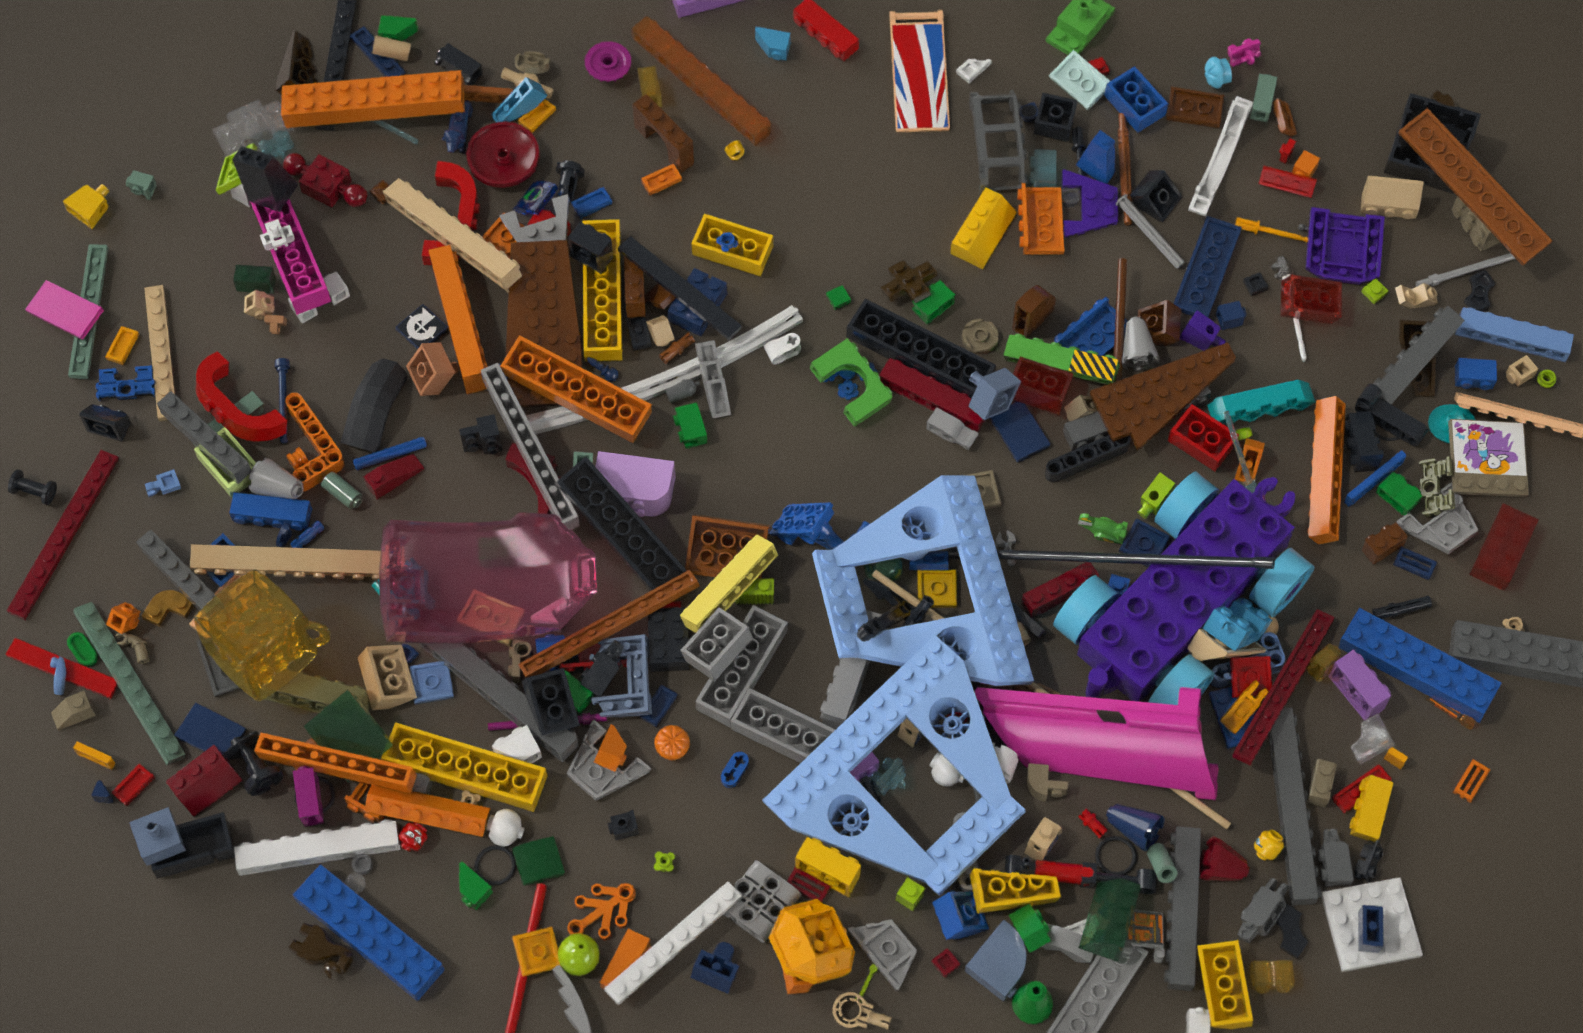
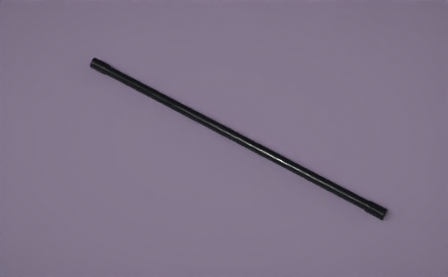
M957 547L948 549L949 559H960ZM996 550L999 559L1254 567L1256 569H1274L1275 567L1274 557Z

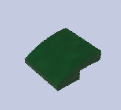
M554 836L534 840L512 848L523 886L542 883L544 879L560 877L565 874Z

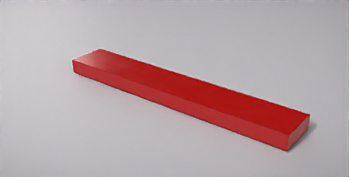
M14 638L5 654L8 658L52 676L55 675L56 668L50 666L51 659L53 657L58 659L61 657L17 638ZM63 658L66 666L67 682L108 699L112 698L118 687L114 678Z

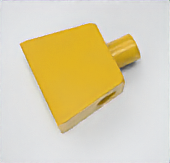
M103 184L96 190L88 185H84L67 197L63 203L69 213L93 229L108 209V204L104 197L109 193V190Z

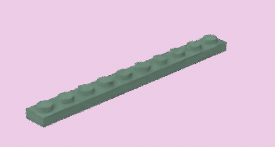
M89 602L74 608L73 613L166 765L184 759L185 752L94 604Z

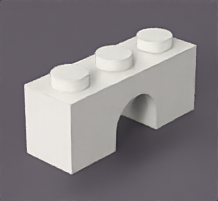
M336 271L332 274H327L323 278L333 305L350 296L348 287ZM288 298L291 309L296 314L290 298ZM313 308L298 315L296 314V316L303 324L317 316L318 312L316 308Z

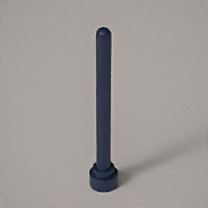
M278 358L275 360V369L279 373V413L287 420L286 373L290 369V360ZM287 430L286 434L280 436V442L283 444L288 441Z

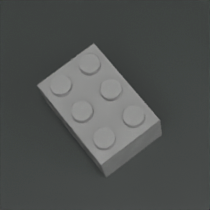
M718 607L681 649V652L686 662L715 681L753 637L748 626Z

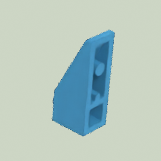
M526 77L491 115L495 122H511L535 109L547 97V94L541 84Z

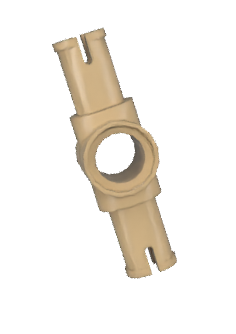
M506 67L501 73V78L514 83L516 87L526 77L541 84L535 74L516 73ZM541 84L547 94L546 98L550 99L554 89Z

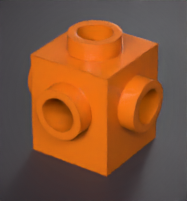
M124 602L111 609L106 625L123 634L137 627L141 611L134 608L132 604Z

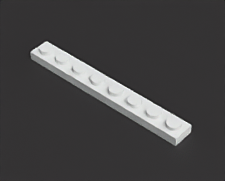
M729 882L725 883L604 988L605 992L617 1005L621 1004L742 898L741 894Z

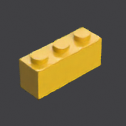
M1373 775L1362 779L1359 786L1361 791L1360 798H1357L1354 806L1356 810L1355 817H1352L1349 828H1351L1350 835L1367 841L1371 840L1374 842L1379 840L1393 782Z

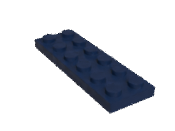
M1210 216L1206 217L1173 303L1181 308L1182 313L1193 316L1196 310H1198L1206 317H1209L1242 227Z

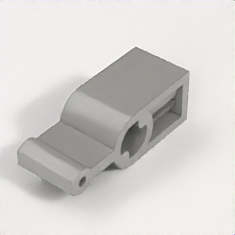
M939 408L935 409L927 421V430L948 442H956L967 450L970 449L979 435L976 431L964 426L960 420Z

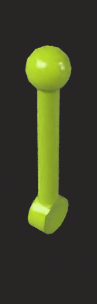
M874 964L870 966V973L859 994L862 997L873 974L878 970Z

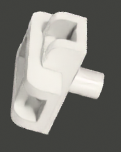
M278 219L266 223L267 233L260 235L265 250L274 249L276 251L278 250L277 247L282 245L287 247L288 243L295 240L290 225L281 227Z

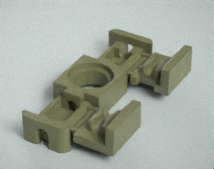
M1449 456L1446 457L1447 460L1436 461L1432 458L1419 462L1421 467H1423L1424 478L1420 479V490L1422 498L1425 500L1426 510L1422 514L1426 518L1432 517L1431 514L1437 516L1442 513L1441 511L1455 509V496L1452 489H1449L1448 494L1444 496L1440 494L1439 478H1442L1441 475L1453 476V464ZM1428 485H1435L1433 491L1426 492V487Z

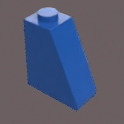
M1100 130L1090 142L1076 166L1097 181L1107 184L1115 174V140Z

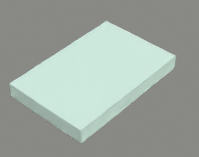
M1074 50L1049 75L1051 80L1075 100H1078V103L1087 110L1105 94L1106 84L1110 82Z

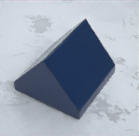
M102 780L97 781L91 795L95 802L113 803L114 800Z

